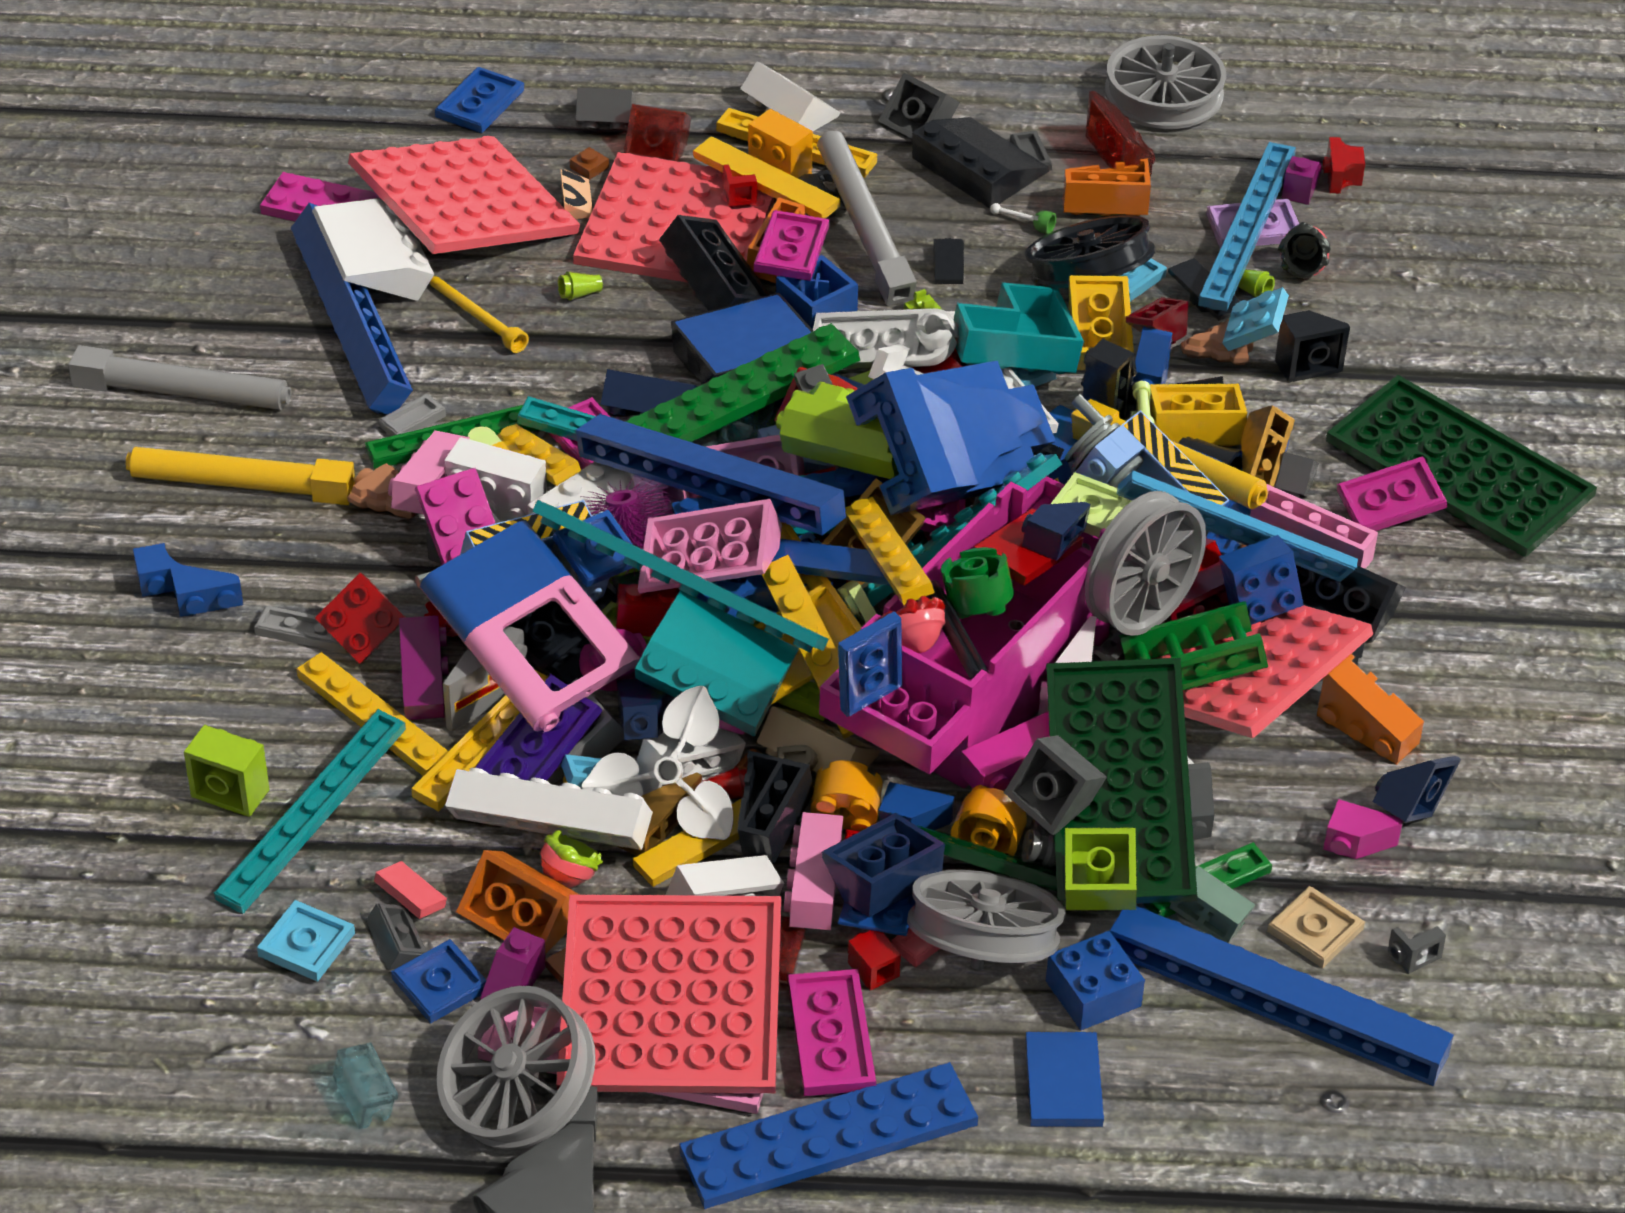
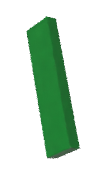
M1254 842L1198 865L1232 889L1269 874L1272 870V864ZM1172 902L1143 903L1149 911L1165 918L1176 913L1169 908Z

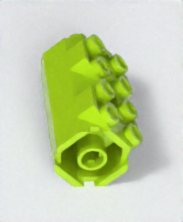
M818 382L809 392L800 390L793 392L791 400L785 407V410L778 414L776 427L780 429L779 435L784 452L888 479L899 475L879 419L876 418L865 425H856L846 398L847 395L855 390Z

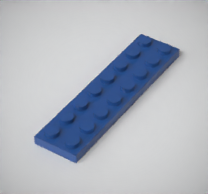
M949 1062L876 1084V1086L862 1088L679 1143V1152L704 1209L978 1126V1115L953 1066Z

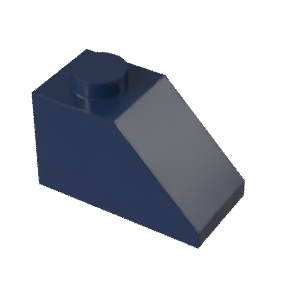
M1087 502L1041 505L1033 514H1028L1023 522L1021 531L1025 534L1022 546L1058 561L1085 531L1091 504Z

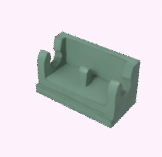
M1198 866L1196 868L1197 901L1172 902L1169 908L1205 933L1230 943L1245 924L1244 920L1252 912L1255 904Z

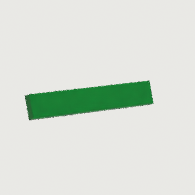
M519 405L365 442V448L375 470L386 463L392 466L408 462L412 454L419 450L423 441L427 440L434 431L468 437V433L476 427H488L496 435L503 428L514 424L529 432L537 431L538 429L517 423V416L523 406Z

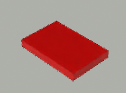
M1033 508L974 546V548H994L997 550V555L1002 556V552L1006 554L1011 579L1023 586L1081 548L1084 537L1079 536L1058 561L1023 547L1022 543L1025 533L1021 531L1026 516L1036 511Z

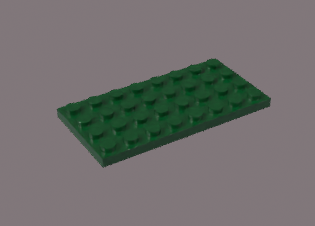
M1400 375L1394 377L1330 429L1326 435V442L1376 471L1423 456L1447 500V508L1443 510L1525 558L1595 496L1597 490L1595 485Z
M1181 658L1046 663L1050 736L1058 735L1107 777L1090 805L1057 834H1054L1057 900L1063 906H1066L1065 828H1135L1136 904L1197 901Z

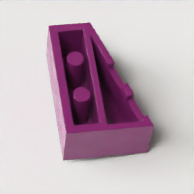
M438 615L399 618L405 717L408 720L445 718L443 676H449L448 657H442L441 647L447 646L446 627H439Z

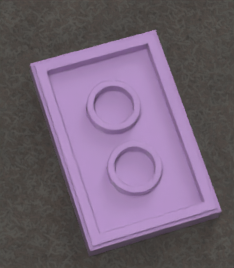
M1289 199L1275 200L1256 246L1280 244L1288 231L1299 225ZM1241 203L1207 206L1206 215L1220 249Z

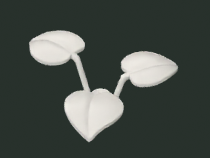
M696 686L679 694L667 706L662 720L664 733L670 738L680 739L671 757L659 759L654 766V771L639 775V765L634 758L625 753H612L603 757L595 765L581 787L583 790L593 791V788H602L614 795L624 796L625 793L642 796L644 792L639 781L656 777L663 784L676 783L689 794L677 806V820L682 829L698 838L726 840L730 836L733 826V807L729 795L720 785L712 781L700 783L694 791L681 779L684 769L682 763L677 759L686 741L693 746L705 745L713 740L719 729V714L707 688Z

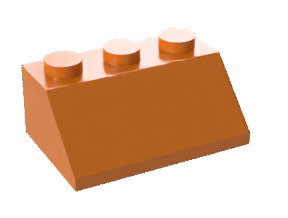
M484 850L456 913L503 940L506 939L514 927L545 940L546 955L567 933L570 895L580 894L504 851Z

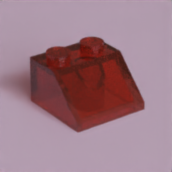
M632 104L624 153L680 162L687 146L692 117L686 112Z

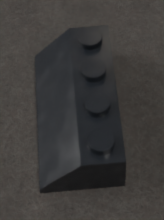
M677 215L660 237L659 241L665 248V253L677 265L680 275L688 281L694 290V295L702 301L708 311L769 295L716 219Z
M1296 565L1303 604L1371 624L1373 635L1368 639L1371 642L1375 640L1394 615L1406 589L1405 586L1358 565L1357 569L1341 582Z

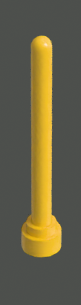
M437 276L432 277L430 285L500 335L507 349L513 353H519L525 349L529 341V336L526 332L518 327H507Z

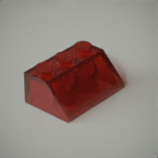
M1090 91L1086 138L1109 168H1115L1116 162H1124L1125 166L1138 165L1140 159L1148 158L1151 176L1152 165L1155 163L1153 150L1146 145L1140 133L1135 131L1129 119L1121 113L1117 106L1096 91Z

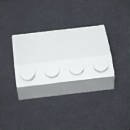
M369 199L314 207L312 212L344 281L416 301L420 299L434 276V272L417 237L383 200Z

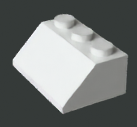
M756 61L740 88L749 95L747 100L761 108L762 104L768 107L766 111L772 109L812 131L836 119L841 113L788 78Z

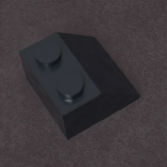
M1310 310L1283 315L1279 329L1275 362L1288 383L1343 372L1350 326L1348 323Z

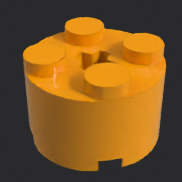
M849 760L830 762L829 768L823 770L822 766L817 771L811 802V813L843 816L842 829L862 831L877 821L883 780L877 772L875 776L867 772L868 766Z
M978 785L964 798L953 823L951 836L1014 856L1027 824L1026 812L1011 800L1004 791Z

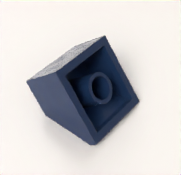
M1451 756L1387 772L1378 780L1375 786L1377 794L1372 802L1405 822L1432 817L1461 759L1457 756Z

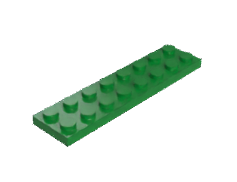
M830 323L817 328L801 338L794 339L774 351L767 352L749 363L742 364L726 374L712 378L701 386L687 390L678 397L660 403L653 409L633 416L625 422L692 442L784 398L794 378V373H796L799 367L809 369L823 364L827 373L831 375L860 361L859 352Z

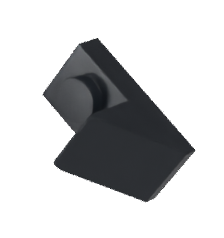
M951 238L933 239L935 284H963L964 241Z

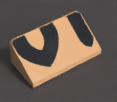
M561 169L564 210L568 211L575 219L590 218L593 210L589 179Z

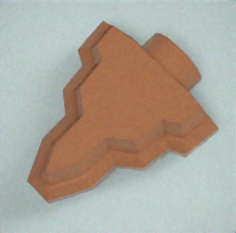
M1227 319L1225 322H1220L1219 325L1207 329L1205 333H1198L1182 341L1180 348L1183 354H1186L1188 357L1197 359L1213 358L1218 362H1232L1235 365H1245V363L1249 362L1248 352H1252L1253 342L1228 351L1222 343L1229 319Z
M387 463L374 471L370 468L361 470L356 476L352 491L347 498L348 502L362 509L369 507L378 512L389 511L401 518L411 519L418 514L391 508L392 496L388 494V487L391 478H395L399 471Z

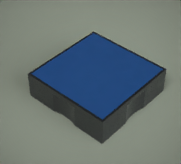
M780 293L671 321L673 351L685 367L698 377L701 385L709 382L712 378L719 377L736 369L742 364L749 363L767 352L774 351L794 339L813 332Z

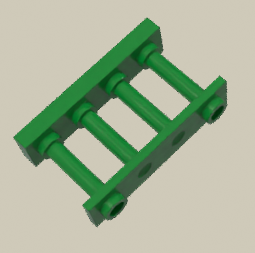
M1245 601L1155 625L1144 634L1133 636L1119 635L1125 660L1152 659L1166 654H1170L1171 658H1181L1183 690L1268 667L1260 633L1251 636L1246 635L1252 629ZM1233 636L1234 638L1233 641L1215 645L1214 641ZM1199 645L1203 648L1185 654L1182 651Z

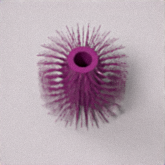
M621 481L619 491L616 489L615 492L609 493L608 496L602 495L606 496V498H597L602 501H586L599 502L598 504L591 503L593 505H587L595 506L589 509L596 510L591 512L592 515L609 510L631 543L641 549H644L647 528L643 526H647L648 518L666 514L665 512L660 513L658 510H670L664 508L668 506H663V504L669 505L666 503H661L658 506H649L654 503L658 504L657 501L649 502L651 500L668 498L666 496L651 498V496L662 494V492L646 495L653 491L656 492V490L644 493L647 490L645 488L636 493L633 489L628 490L627 486L626 490H622Z

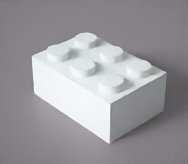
M463 437L458 439L445 459L446 477L476 467L490 509L501 521L528 515V504L547 493L545 460Z

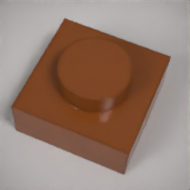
M588 147L570 159V168L590 180L609 168V158Z

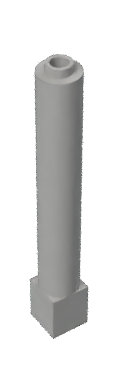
M839 131L825 132L818 140L817 147L876 272L875 282L886 306L914 300L913 295L917 281L905 256L899 255L843 134Z
M78 345L68 364L72 387L107 392L109 386L278 410H282L284 405H288L291 399V387H287L286 380L115 357L113 350Z

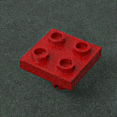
M361 572L315 617L359 664H362L399 627V618H406Z

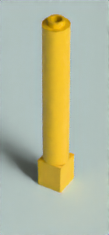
M1092 399L1088 400L1103 417L1110 415L1113 418L1110 425L1118 423L1121 426L1126 422L1119 418L1118 410ZM1078 409L1071 413L1073 438L1079 440L1093 424ZM1171 441L1229 500L1250 509H1255L1267 499L1268 490L1264 480Z
M134 447L132 452L127 453L125 463L126 470L130 471L131 476L136 478L312 495L313 502L339 505L350 504L347 498L352 491L355 481L353 462L318 458L314 465Z

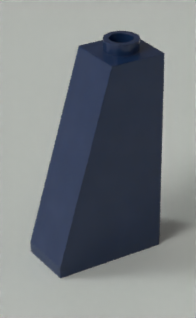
M638 679L617 680L618 712L624 739L658 738L664 732L662 725L664 712L675 697Z

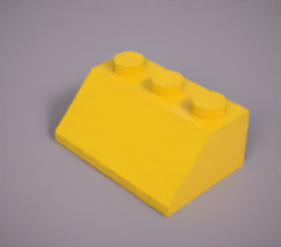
M1150 384L1151 417L1154 419L1155 425L1169 440L1179 443L1183 437H1190L1224 447L1241 445V437L1247 422V409L1239 384Z

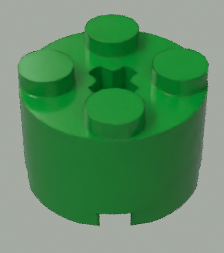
M989 547L973 548L960 552V559L952 562L950 557L942 564L941 573L946 596L959 619L983 613L995 616L1005 612V605L1014 595L1006 554L1002 552V556L997 555V550Z

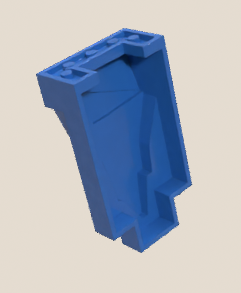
M998 360L916 375L913 368L885 372L846 396L857 426L865 425L876 418L879 419L897 466L899 475L879 485L890 515L981 496L991 489L996 491L1004 485L1002 480L1015 471L1020 473L1028 467L1026 462L1034 457L1033 453L1056 442L1034 384L1008 389Z

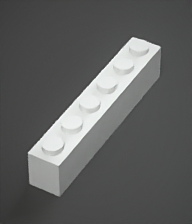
M470 768L469 771L456 769L445 804L450 813L460 820L550 835L556 830H561L562 834L569 838L639 850L643 848L653 814L644 798L637 794L625 793L624 796L614 795L602 788H593V791L583 790L571 783H562L561 786L552 785L540 778H531L530 781L521 780L510 773H500V776L490 775L479 768Z

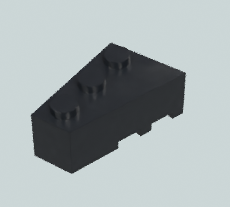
M1102 339L1094 348L1090 347L1084 356V364H1086L1085 374L1081 382L1083 397L1087 401L1092 399L1118 410L1119 418L1126 421L1130 417V412L1136 411L1137 403L1132 390L1135 384L1133 377L1137 374L1134 353Z
M748 750L747 774L744 777V796L741 799L737 829L743 857L767 855L770 862L774 865L794 830V825L799 821L813 795L814 787L810 765Z

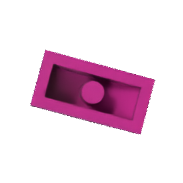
M1338 799L1327 827L1323 850L1358 859L1395 847L1400 839L1403 820L1390 814Z

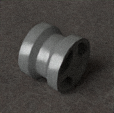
M1028 830L1021 849L1022 861L1029 864L1036 861L1040 862L1043 867L1051 868L1056 861L1054 835L1049 833L1044 836L1037 830Z

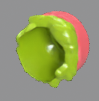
M556 830L552 835L545 837V844L540 852L543 874L568 888L576 887L591 879L595 872L598 871V865L603 863L600 852L598 853L585 843L563 835L561 830Z

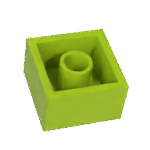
M203 725L184 751L192 798L250 817L270 790L264 745L255 740L228 733L223 729Z
M1065 828L1066 910H1136L1135 828Z

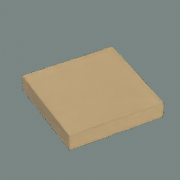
M1309 886L1268 924L1267 932L1323 969L1364 930L1365 921Z

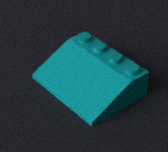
M680 590L636 665L635 678L675 698L685 690L696 686H704L707 688L716 706L719 719L755 737L799 648Z

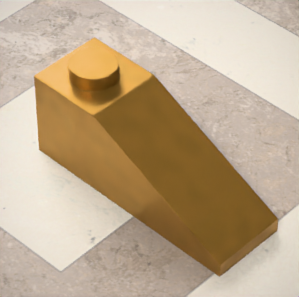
M1273 405L1249 413L1241 437L1242 469L1244 472L1264 480L1266 484L1274 487L1295 419Z
M696 772L682 778V780L695 791L696 787L702 783V775ZM675 783L665 785L642 795L641 797L644 798L646 804L653 811L643 848L639 850L622 846L617 847L635 856H639L662 843L679 824L677 820V806L689 794Z

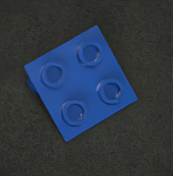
M911 894L871 917H867L844 902L838 924L907 936L909 929L907 923L908 912L915 905V900Z

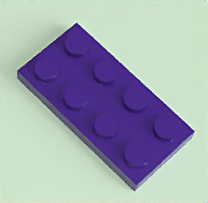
M552 674L545 681V684L552 691H559L568 686ZM585 697L563 710L559 716V723L547 732L543 730L534 731L521 713H519L475 768L482 769L490 775L500 776V773H510L521 780L530 781L531 778H540L547 781L562 763L565 754L568 755L602 713V709L599 705Z

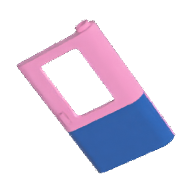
M519 521L436 568L420 584L423 593L534 731L543 730L547 732L553 729L559 723V716L563 710L635 668L640 660L636 652L527 521ZM550 601H555L561 606L605 660L603 665L559 691H552L503 632L505 627Z

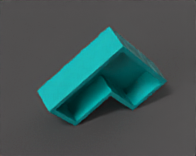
M1002 282L996 307L957 303L953 320L958 327V337L954 338L957 341L955 348L961 362L967 365H975L998 360L1001 369L1018 367L1031 372L1039 369L1050 370L1056 374L1076 373L1084 340L1058 288L1052 289L1044 286Z

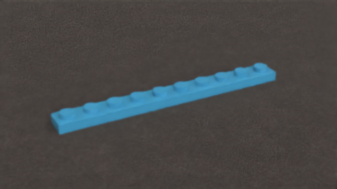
M1272 142L1268 143L1200 293L1198 306L1227 312L1282 187L1292 156H1295L1296 147Z

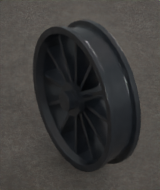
M1135 215L1103 217L1073 224L1039 238L1028 246L1025 251L1027 261L1032 263L1033 266L1031 274L1033 284L1052 289L1069 288L1070 275L1119 276L1143 265L1156 252L1154 243L1149 241L1147 235L1150 229L1149 221L1144 217Z

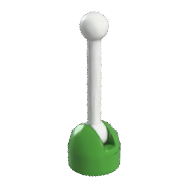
M994 203L990 207V211L993 214L1002 213L1032 221L1034 228L1044 234L1053 232L1055 228L1056 213L1040 211L1035 216L1002 208L998 203Z

